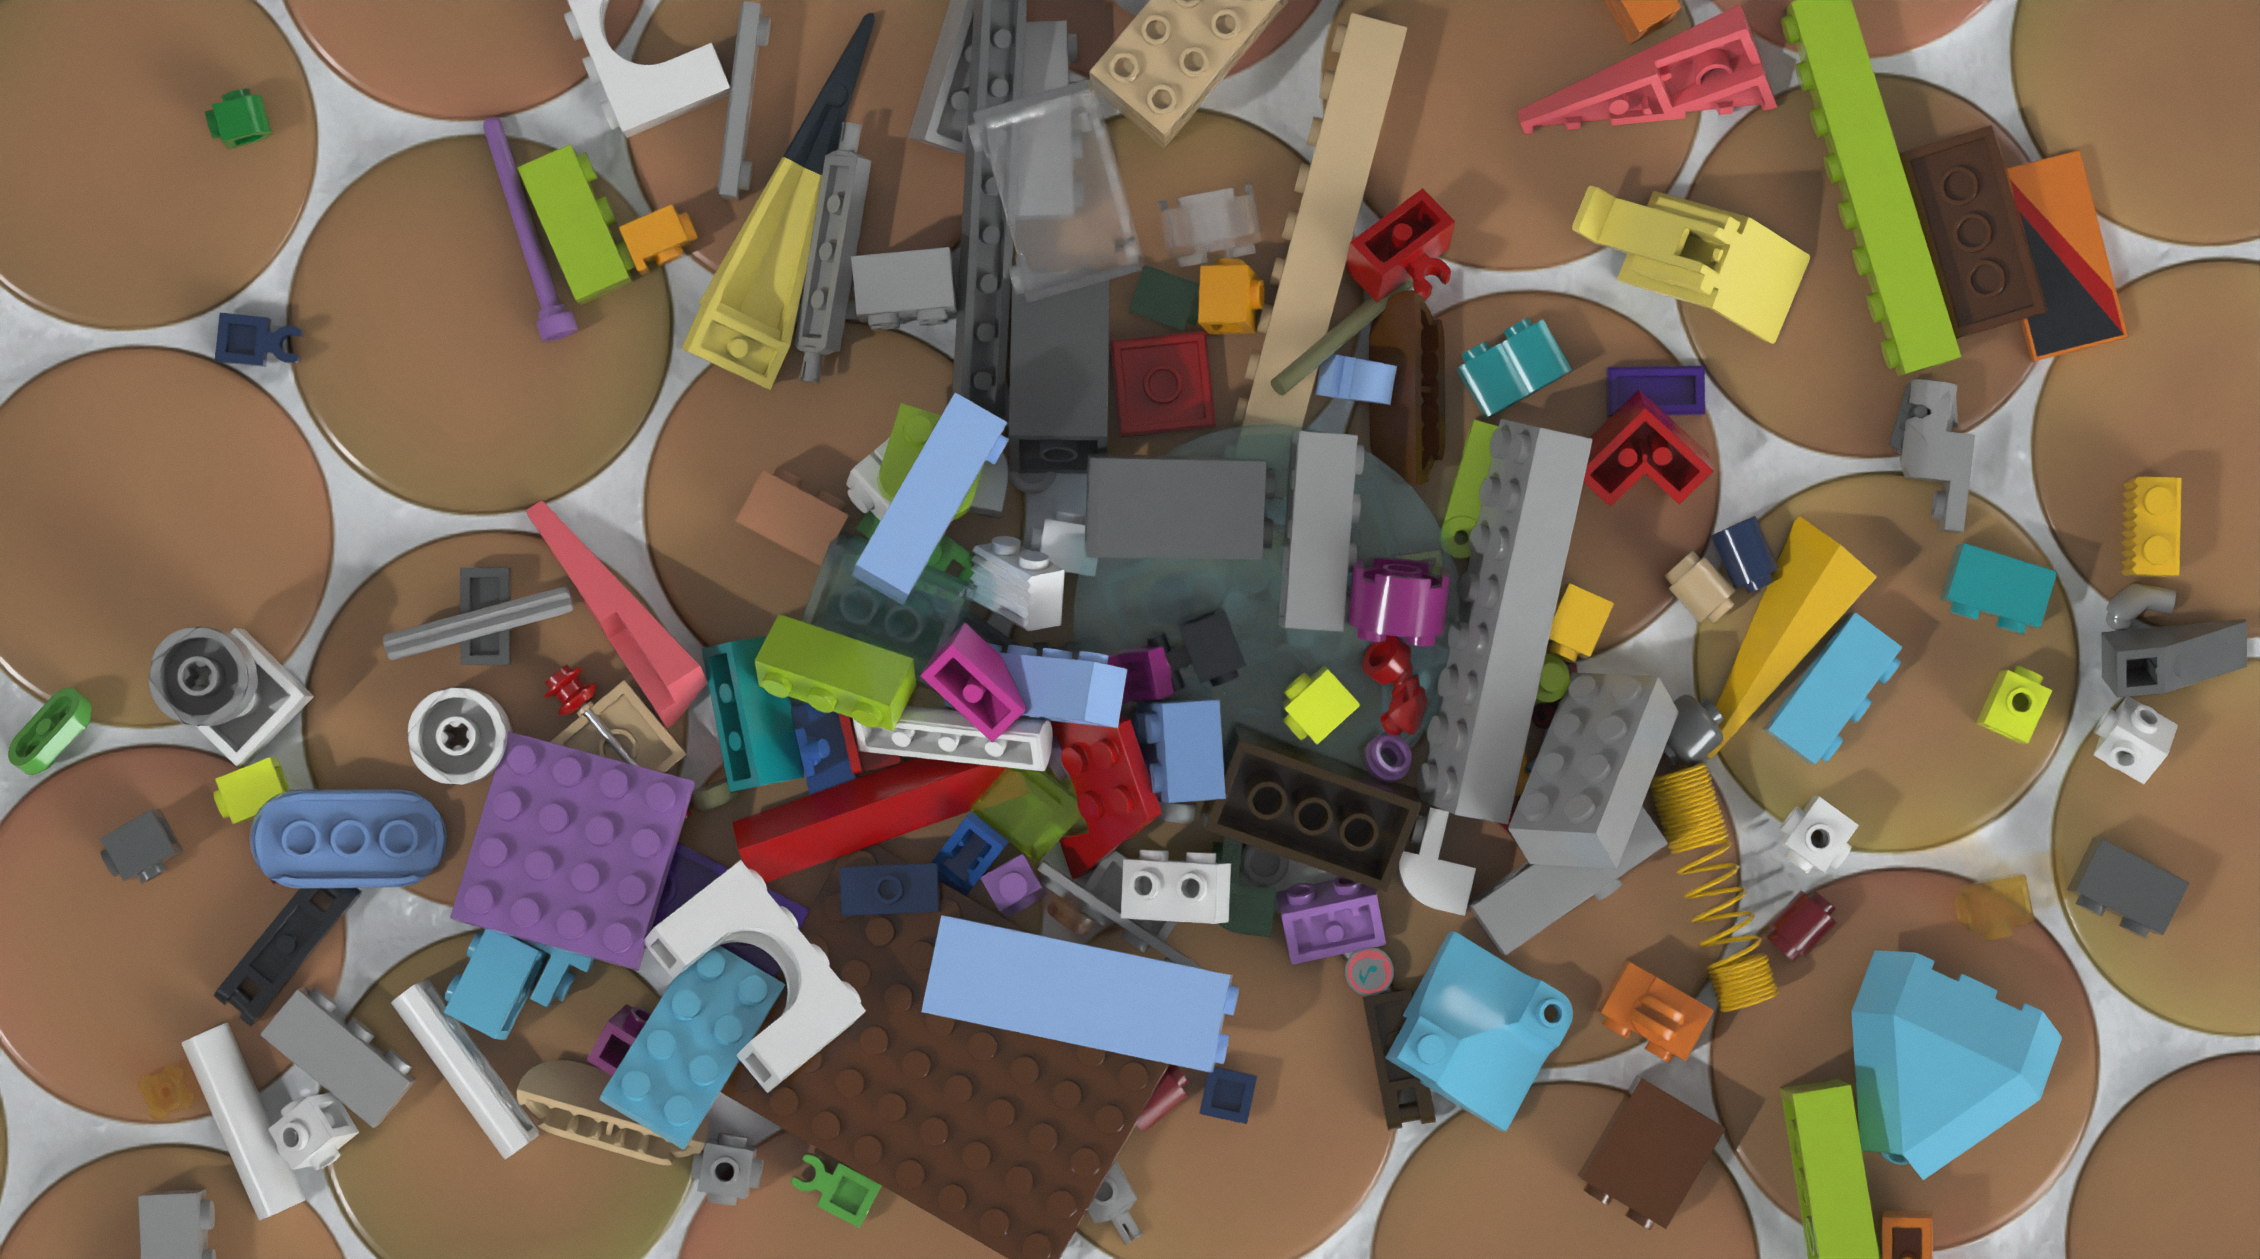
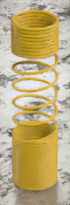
M1702 762L1692 767H1684L1653 777L1649 788H1651L1650 792L1653 793L1651 797L1656 802L1654 806L1657 807L1656 811H1658L1657 815L1660 816V824L1663 826L1662 829L1665 830L1663 834L1666 835L1665 839H1667L1670 853H1680L1706 845L1726 844L1722 848L1682 866L1676 871V874L1684 875L1721 868H1734L1725 875L1685 893L1683 897L1685 899H1692L1722 893L1742 892L1735 898L1703 912L1691 920L1693 923H1700L1730 917L1750 916L1745 921L1709 937L1699 944L1700 947H1708L1738 941L1758 940L1746 949L1709 965L1706 969L1707 973L1710 974V982L1713 983V992L1716 993L1715 997H1717L1716 1001L1719 1002V1010L1729 1012L1774 998L1779 994V991H1777L1778 987L1775 986V978L1772 977L1774 973L1771 972L1772 968L1769 967L1770 963H1768L1769 959L1766 958L1767 954L1758 953L1736 959L1757 948L1763 940L1761 937L1751 935L1717 940L1746 926L1754 919L1755 915L1751 912L1742 911L1708 916L1736 903L1746 895L1747 890L1733 887L1700 892L1731 877L1740 868L1734 863L1692 868L1723 853L1732 844L1731 841L1724 839L1729 835L1727 833L1728 829L1725 828V819L1722 818V810L1719 809V801L1716 800L1718 796L1715 795L1716 791L1713 790L1715 787L1712 786L1713 782L1710 781V773L1707 772L1709 768L1706 767L1707 763Z

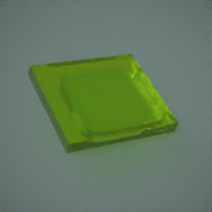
M1008 767L970 807V811L974 812L1006 837L1010 843L1036 863L1049 852L1081 817L1077 807L1078 798L1044 771Z

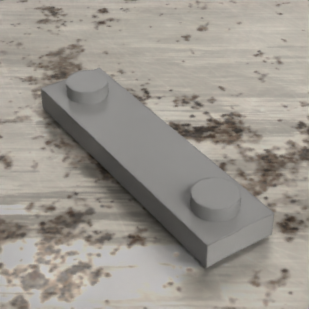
M743 1L740 7L717 190L723 199L740 201L741 189L749 190L751 185L753 162L745 161L758 52L759 46H768L771 18L763 17L764 10L761 4Z

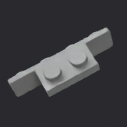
M1118 851L1098 864L1084 887L1044 860L1037 868L1038 871L1045 875L1040 882L1062 898H1065L1068 892H1071L1083 900L1085 903L1081 910L1105 926L1108 920L1111 919L1126 930L1121 937L1145 953L1149 946L1166 956L1164 961L1204 969L1201 965L1165 942L1177 922L1121 918L1123 859L1128 858Z

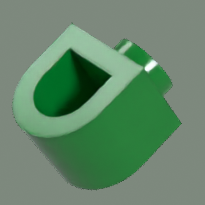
M245 88L228 92L221 96L223 102L212 104L213 109L205 111L212 138L217 139L221 137L223 144L228 150L261 141L272 135L263 98L261 95H251L250 89Z

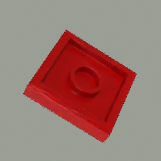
M1206 331L1110 340L1120 438L1216 428Z

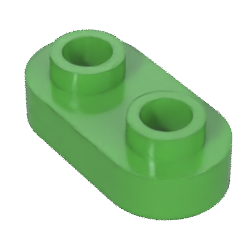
M64 688L55 693L12 740L8 751L10 763L27 775H35L50 768L65 747L89 725L92 712L90 700L74 688Z

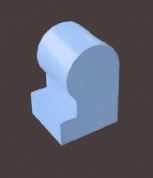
M1332 354L1320 364L1315 395L1349 401L1391 405L1397 366Z

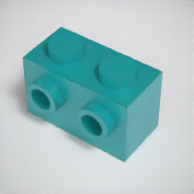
M1966 543L1958 544L1955 547L1939 601L1952 604L1949 611L1952 614L1978 620L1979 614L1982 613L1998 618L1996 627L2024 635L2026 627L2030 629L2041 628L2057 571Z

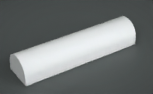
M906 705L894 731L878 726L876 728H869L861 725L853 718L858 751L1045 771L1052 750V726L1048 720L1019 717L992 743L959 711Z
M424 979L414 984L391 1002L504 1160L539 1136V1130L519 1105L460 1021L443 1013L447 1004L429 979Z
M222 1024L181 1042L258 1220H263L305 1201L306 1199L288 1162L278 1153L277 1144L268 1130L273 1124L229 1024Z

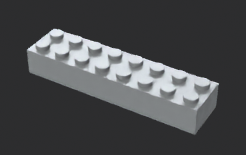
M1500 419L1499 428L1492 435L1490 441V455L1492 456L1488 477L1483 480L1479 492L1481 510L1478 524L1473 527L1469 537L1471 556L1468 570L1462 576L1458 588L1461 602L1457 620L1452 623L1448 633L1449 657L1447 666L1442 670L1438 679L1437 688L1440 698L1437 712L1431 718L1428 725L1427 739L1430 744L1426 762L1421 765L1417 775V788L1420 799L1454 815L1503 824L1509 823L1593 439L1505 419Z

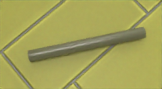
M1413 278L1408 279L1378 303L1372 297L1368 298L1273 378L1271 386L1274 391L1282 396L1290 391L1385 310L1389 297L1402 291H1408L1413 287Z

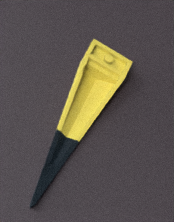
M868 13L863 17L698 303L701 306L681 348L771 390L791 345L807 270L825 155L837 150L842 122L846 118L875 21L873 13Z

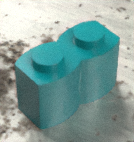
M1529 317L1503 331L1507 340L1490 348L1487 341L1461 355L1465 363L1459 366L1456 371L1484 420L1506 410L1572 371L1544 319L1532 324Z

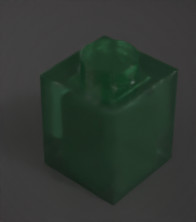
M1145 265L1128 310L1129 315L1179 333H1184L1187 323L1196 326L1198 322L1199 296L1197 294L1200 284Z

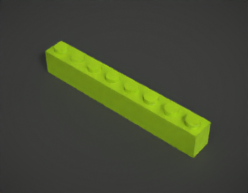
M1793 1L1785 8L1787 16L1781 18L1783 33L1789 46L1796 44L1801 61L1795 64L1797 78L1802 91L1810 90L1815 106V109L1809 111L1812 127L1817 138L1823 136L1825 138L1829 155L1824 156L1825 169L1831 184L1838 183L1844 201L1838 203L1840 218L1846 230L1853 229L1858 247L1852 249L1853 259L1858 274L1861 277L1867 275L1872 294L1866 296L1867 304L1873 321L1875 323L1881 321L1887 340L1881 341V349L1886 365L1889 369L1896 368L1898 377L1954 361L1961 357V353L1852 1Z

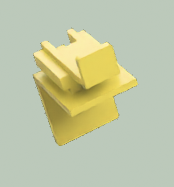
M1589 186L1572 225L1573 231L1593 243L1627 253L1616 279L1621 283L1709 308L1761 340L1772 344L1778 338L1810 260L1809 254L1750 217L1657 191L1652 192L1647 206L1615 198L1599 187Z

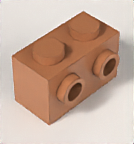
M779 467L776 468L773 475L762 469L735 521L825 568L851 519V516L842 512L846 503L821 489L817 497L799 489L803 480Z

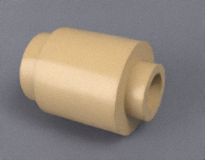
M1694 551L1690 552L1664 576L1672 585L1668 589L1699 623L1706 617L1712 623H1715L1735 605L1729 597L1736 590L1705 556L1700 559Z

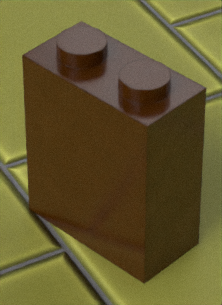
M1637 1075L1578 1174L1582 1180L1588 1182L1583 1191L1606 1205H1609L1613 1198L1629 1207L1625 1216L1648 1230L1652 1229L1654 1223L1667 1229L1726 1128Z

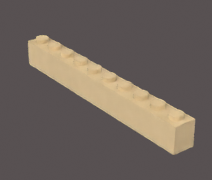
M1351 13L1348 25L1338 23L1331 51L1340 53L1336 71H1325L1319 98L1328 100L1323 119L1314 116L1306 143V145L1315 147L1311 165L1301 163L1294 191L1302 193L1303 196L1299 211H1288L1282 238L1291 240L1286 259L1276 257L1269 285L1278 287L1273 306L1269 304L1264 305L1257 332L1266 334L1261 352L1251 351L1245 379L1253 380L1249 399L1239 397L1232 423L1234 426L1241 427L1237 446L1227 444L1224 458L1264 459L1266 461V470H1275L1274 498L1281 500L1284 498L1289 479L1292 430H1302L1318 367L1283 396L1274 391L1271 386V380L1327 334L1349 245L1353 237L1407 32V27Z

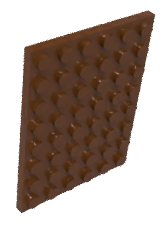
M877 844L840 856L799 931L810 944H815L824 951L830 963L829 967L841 981L849 983L857 991L861 999V1005L866 1012L770 1092L767 1093L744 1064L739 1061L722 1088L721 1093L1008 1259H1060L1170 1064L921 1012L941 915L1028 933L1031 932L940 880V912L841 916L840 867L903 865L910 863ZM781 968L775 978L785 984L784 989L754 1038L780 1018L785 1009L788 989Z

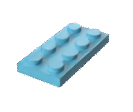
M720 945L713 948L673 979L603 1090L599 1100L685 1150L740 1061L736 1055L754 1038L782 993L785 984Z

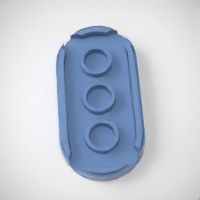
M299 789L285 791L269 799L259 809L253 819L249 835L250 850L259 869L273 881L291 888L410 886L427 877L426 875L438 865L444 855L447 842L444 820L432 803L421 795L404 789Z

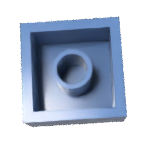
M1184 699L1137 703L1138 713L1133 714L1131 723L1137 741L1140 743V749L1152 782V791L1156 793L1158 802L1176 803L1226 799L1220 700Z

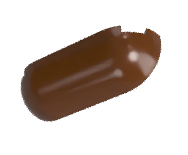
M1415 290L1402 291L1389 297L1385 310L1372 321L1369 333V360L1397 366L1391 405L1369 403L1371 453L1376 466L1387 479L1396 484L1407 486L1427 483L1429 481L1427 475L1434 461L1442 460L1445 451L1444 330L1441 319L1433 320L1431 312L1425 303L1427 299L1419 296Z

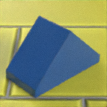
M972 810L931 863H939L940 880L967 896L1011 839L977 811Z

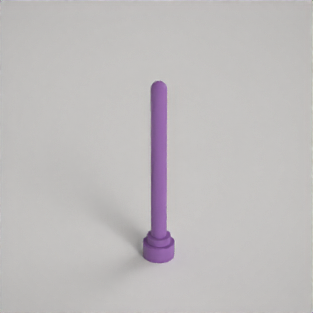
M488 117L483 123V129L541 306V310L538 312L540 320L536 322L541 341L551 342L568 337L579 331L572 311H567L565 304H560L502 122L497 117Z

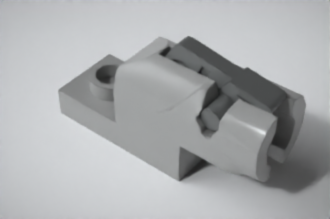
M1913 379L1904 388L1889 445L1900 454V465L1905 479L1942 483V491L1934 492L1931 506V519L1938 520L1937 531L1955 534L1964 532L1975 435L1952 432L1953 426L1958 427L1956 399L1958 385L1940 381Z

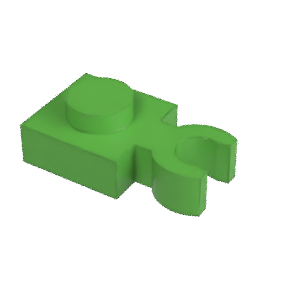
M806 1153L802 1160L814 1166L816 1170L815 1178L805 1181L794 1175L790 1181L791 1184L800 1191L809 1192L816 1189L823 1194L816 1206L860 1228L882 1185L842 1162H839L834 1173L826 1170L825 1163L819 1156Z

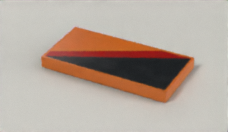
M2080 150L2007 168L2048 310L2047 313L2021 320L2031 363L2128 338Z

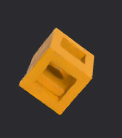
M673 204L619 227L635 267L642 276L651 273L648 263L656 261L658 266H663L676 261L685 255L682 248L692 245L691 241L699 238L688 212L679 215Z

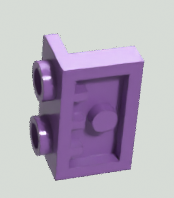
M1338 876L1334 880L1316 884L1297 883L1290 886L1287 890L1276 893L1291 965L1386 945L1375 888Z

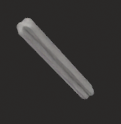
M559 587L386 634L383 637V645L387 657L391 660H396L570 613L574 609L573 600L568 588Z

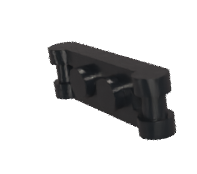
M300 888L213 996L224 1005L228 1002L242 1013L240 1018L252 1027L341 917L357 901L362 891L358 888ZM320 890L324 891L334 900L326 911L312 900ZM248 977L262 988L254 998L241 988Z

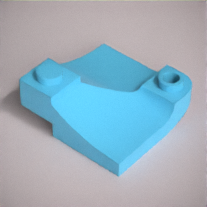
M1449 931L1403 1014L1407 1019L1385 1058L1419 1078L1421 1084L1497 1130L1506 1132L1544 1061L1555 1048L1559 1047L1573 1019L1572 1005L1563 993L1544 981L1522 973L1459 933ZM1548 1005H1552L1556 1011V1017L1550 1023L1544 1017V1010Z

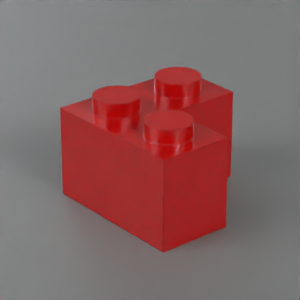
M1638 390L1590 437L1593 440L1583 483L1611 507L1646 474L1680 505L1714 472L1707 451L1642 391Z

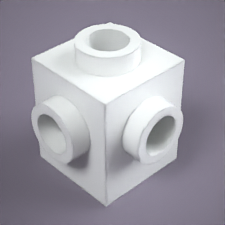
M2126 697L2116 711L2108 708L2100 718L2094 730V733L2100 737L2093 755L2106 762L2110 767L2120 770L2140 783L2145 784L2168 756L2178 725L2158 714L2153 708L2143 705L2131 697Z
M1813 796L1803 810L1796 806L1784 820L1780 830L1785 835L1779 843L1788 849L1784 858L1804 873L1808 874L1812 868L1818 872L1825 873L1829 866L1836 870L1848 856L1852 846L1847 841L1859 825L1820 796ZM1815 830H1818L1821 835V840L1817 846H1813L1811 843V835Z
M331 1093L307 1098L301 1097L292 1101L281 1110L283 1117L268 1129L277 1144L278 1153L288 1162L292 1170L313 1166L314 1170H319L330 1165L340 1157L338 1149L359 1133L342 1102Z

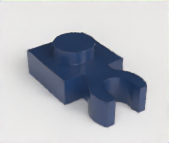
M220 313L214 361L266 367L267 354L270 353L285 363L296 364L301 362V356L293 353L287 354L283 349V343L290 336L303 337L304 331L294 326H283L275 332H270L271 319L268 317Z

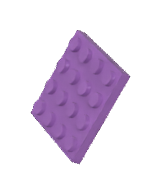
M508 731L506 749L495 769L450 918L461 923L639 971L646 949L644 939L651 932L695 783L692 780Z

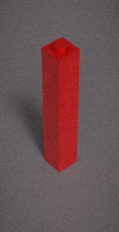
M915 758L732 822L737 848L745 866L748 869L755 870L766 883L1029 791L1024 771L1027 770Z

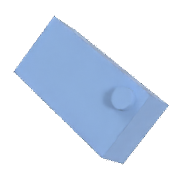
M954 393L857 561L852 576L904 605L985 462L988 461L995 465L1009 441L1008 438L1001 435L1007 422L961 395Z

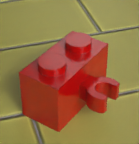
M1422 188L1350 242L1345 270L1376 303L1411 277L1413 278L1412 284L1415 292L1422 298L1427 299L1431 296L1432 285L1426 281L1425 276L1434 275L1444 285L1450 281L1451 270L1438 257L1450 247L1455 220Z

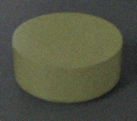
M727 778L721 779L694 790L691 796V804L694 811L709 810L737 798L739 791L730 792Z

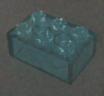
M843 531L828 546L801 621L913 658L916 680L929 685L920 675L932 655L964 624L978 586L926 565L907 600L902 605L852 576L855 565L869 541Z

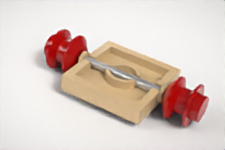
M565 665L545 682L550 690L544 695V698L556 696L562 703L558 715H572L577 712L579 716L577 720L550 741V743L662 773L668 772L688 755L626 680H623L596 704L589 701L594 697L597 684L590 683L584 685L578 678L582 671V666L572 671L568 665ZM687 809L684 820L692 814L689 809Z

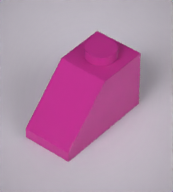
M966 623L932 655L920 675L992 743L1027 708L1001 655Z

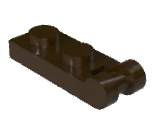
M1411 988L1362 997L1388 1131L1401 1129L1402 1123L1417 1120L1421 1121V1125L1436 1122L1430 1088L1421 1084L1419 1078L1385 1058L1407 1019L1403 1014L1412 999ZM1409 1088L1415 1089L1416 1101L1398 1104L1396 1091Z

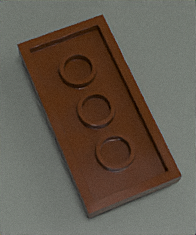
M1990 125L1899 153L1956 339L2047 313V306L1995 126Z

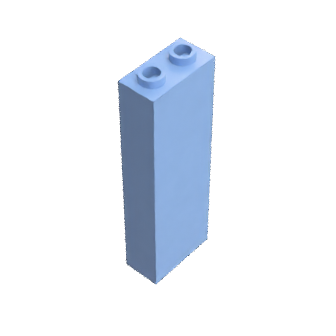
M941 915L921 1012L1213 1072L1215 1063L1224 1064L1230 1035L1221 1034L1225 1014L1234 1016L1239 987L1231 985L1233 975Z

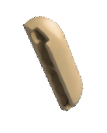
M554 1060L541 1063L531 1068L522 1077L518 1085V1103L520 1106L525 1104L539 1118L537 1124L539 1128L560 1137L650 1163L673 1165L675 1158H683L695 1153L700 1154L709 1133V1123L707 1116H705L685 1150L679 1148L600 1101V1096L612 1076L600 1068L568 1060Z

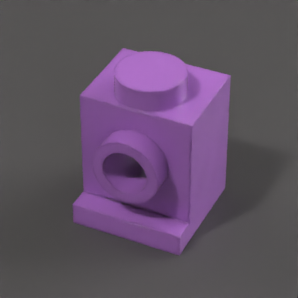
M1024 852L980 877L999 912L1001 911L1005 918L1048 895Z

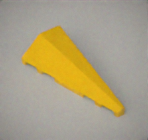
M1798 516L1792 523L1791 531L1776 561L1779 569L1771 575L1774 582L1767 585L1762 599L1758 603L1731 667L1726 684L1716 702L1715 707L1724 718L1718 725L1723 734V740L1717 748L1705 756L1709 760L1718 753L1877 578L1841 544L1801 516Z

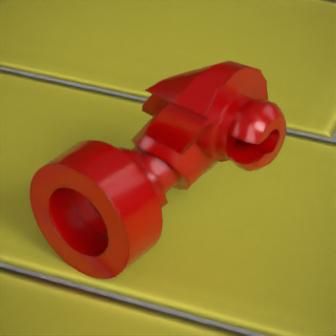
M1386 635L1385 641L1373 642L1367 649L1362 660V670L1380 685L1389 683L1394 685V689L1391 691L1392 699L1389 703V710L1380 717L1383 729L1392 736H1398L1402 731L1414 735L1421 728L1427 707L1425 689L1423 686L1420 687L1419 675H1413L1412 670L1414 667L1410 661L1411 649L1409 645L1397 636Z

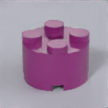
M1374 558L1373 567L1363 568V559L1357 560L1356 563H1353L1347 621L1350 625L1357 628V638L1362 640L1382 642L1386 640V635L1406 637V643L1411 645L1434 646L1436 636L1445 632L1451 572L1441 567L1440 576L1428 573L1429 563L1409 559Z

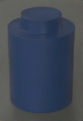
M1756 516L1711 535L1734 589L1744 585L1748 594L1774 582L1771 573L1778 570L1779 567Z

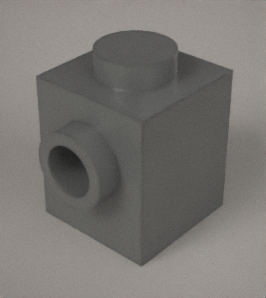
M161 809L149 810L100 838L105 847L100 852L101 857L110 873L115 877L120 874L123 881L134 880L138 877L141 884L167 871L164 862L184 851Z

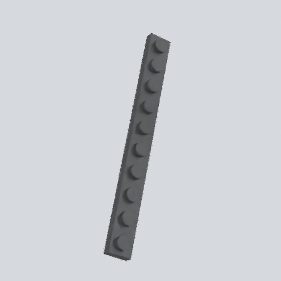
M974 0L952 397L954 393H957L1003 419L1027 0Z

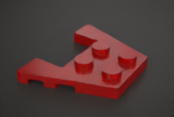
M1120 717L1118 728L1050 721L1052 734L1057 737L1062 751V764L1070 774L1078 798L1077 807L1079 813L1085 819L1088 827L1086 830L1071 832L1058 838L1072 879H1077L1092 872L1099 862L1117 851L1116 848L1123 842L1133 838L1162 814L1156 793L1152 791V782L1130 719Z

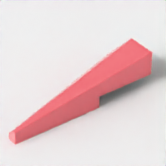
M1740 4L1518 110V115L1524 133L1533 134L1534 127L1564 124L1567 130L1581 129V122L1609 120L1611 126L1685 119L1686 112L1716 109L1719 115L1733 114V107L1760 105L1763 111L1778 107L1756 40Z
M542 500L525 510L529 519L551 549V553L573 582L575 590L615 652H617L633 676L641 692L643 691L654 707L662 724L666 728L674 725L708 683L701 666Z

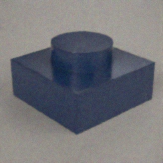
M1214 1066L1213 1072L1207 1073L1199 1114L1247 1124L1257 1075Z

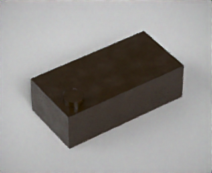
M1234 725L1223 754L1226 799L1205 800L1200 813L1204 829L1387 893L1422 806L1416 788L1399 782L1386 783L1374 778L1368 771Z

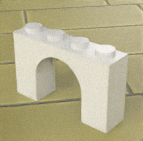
M568 0L572 11L564 14L565 20L574 40L583 38L590 55L582 58L592 84L596 85L602 82L609 100L602 102L601 106L612 130L620 127L622 133L628 138L730 95V83L712 43L660 64H636L620 57L611 49L608 43L604 22L610 0Z
M740 860L655 926L644 939V945L672 979H675L713 948L730 942H744L755 945L766 951L776 960L784 973L787 983L788 996L785 1009L780 1018L753 1038L736 1055L768 1093L850 1027L866 1010L861 1005V999L857 991L849 983L841 981L829 967L830 963L824 951L817 945L810 944L799 931L794 915L787 908L779 906L770 896L763 878L755 870L748 869Z

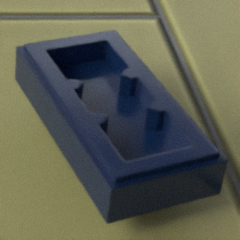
M939 863L840 867L841 916L940 912Z

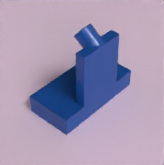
M809 703L792 706L791 713L809 795L856 779L855 774H852L839 713L834 711L830 713L821 712L813 708Z

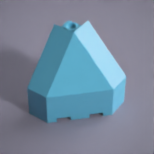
M1874 950L1851 1011L1861 1149L1864 1152L1881 1153L1883 1158L1894 1164L1907 1165L1910 1163L1924 1180L2041 1099L2062 1036L2043 1011L2026 1003L2021 1006L2020 1010L1995 999L1998 990L1964 974H1961L1957 980H1954L1932 970L1935 961L1921 954Z

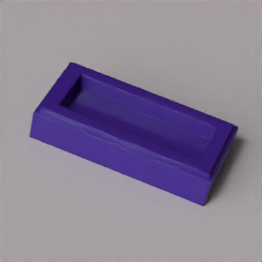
M1705 366L1606 368L1607 417H1611L1638 390L1642 391L1668 416L1705 415Z

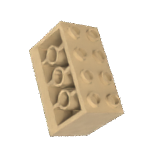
M1150 0L1089 71L1090 87L1164 149L1282 11L1289 0Z

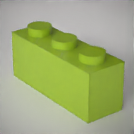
M569 144L517 167L572 294L580 305L634 282L629 270L635 268V264L625 241L617 243L610 226L617 223V220L606 196L597 199L590 182L598 177L586 152L578 155L576 149Z
M781 614L777 616L755 658L759 687L764 688L768 693L780 698L789 696L807 702L821 712L830 713L834 711L852 717L861 725L869 728H876L878 726L894 731L917 685L913 658Z

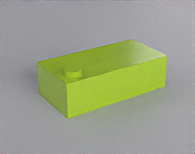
M1836 1078L1780 1087L1808 1259H1881L1880 1245L1874 1228L1851 1085Z

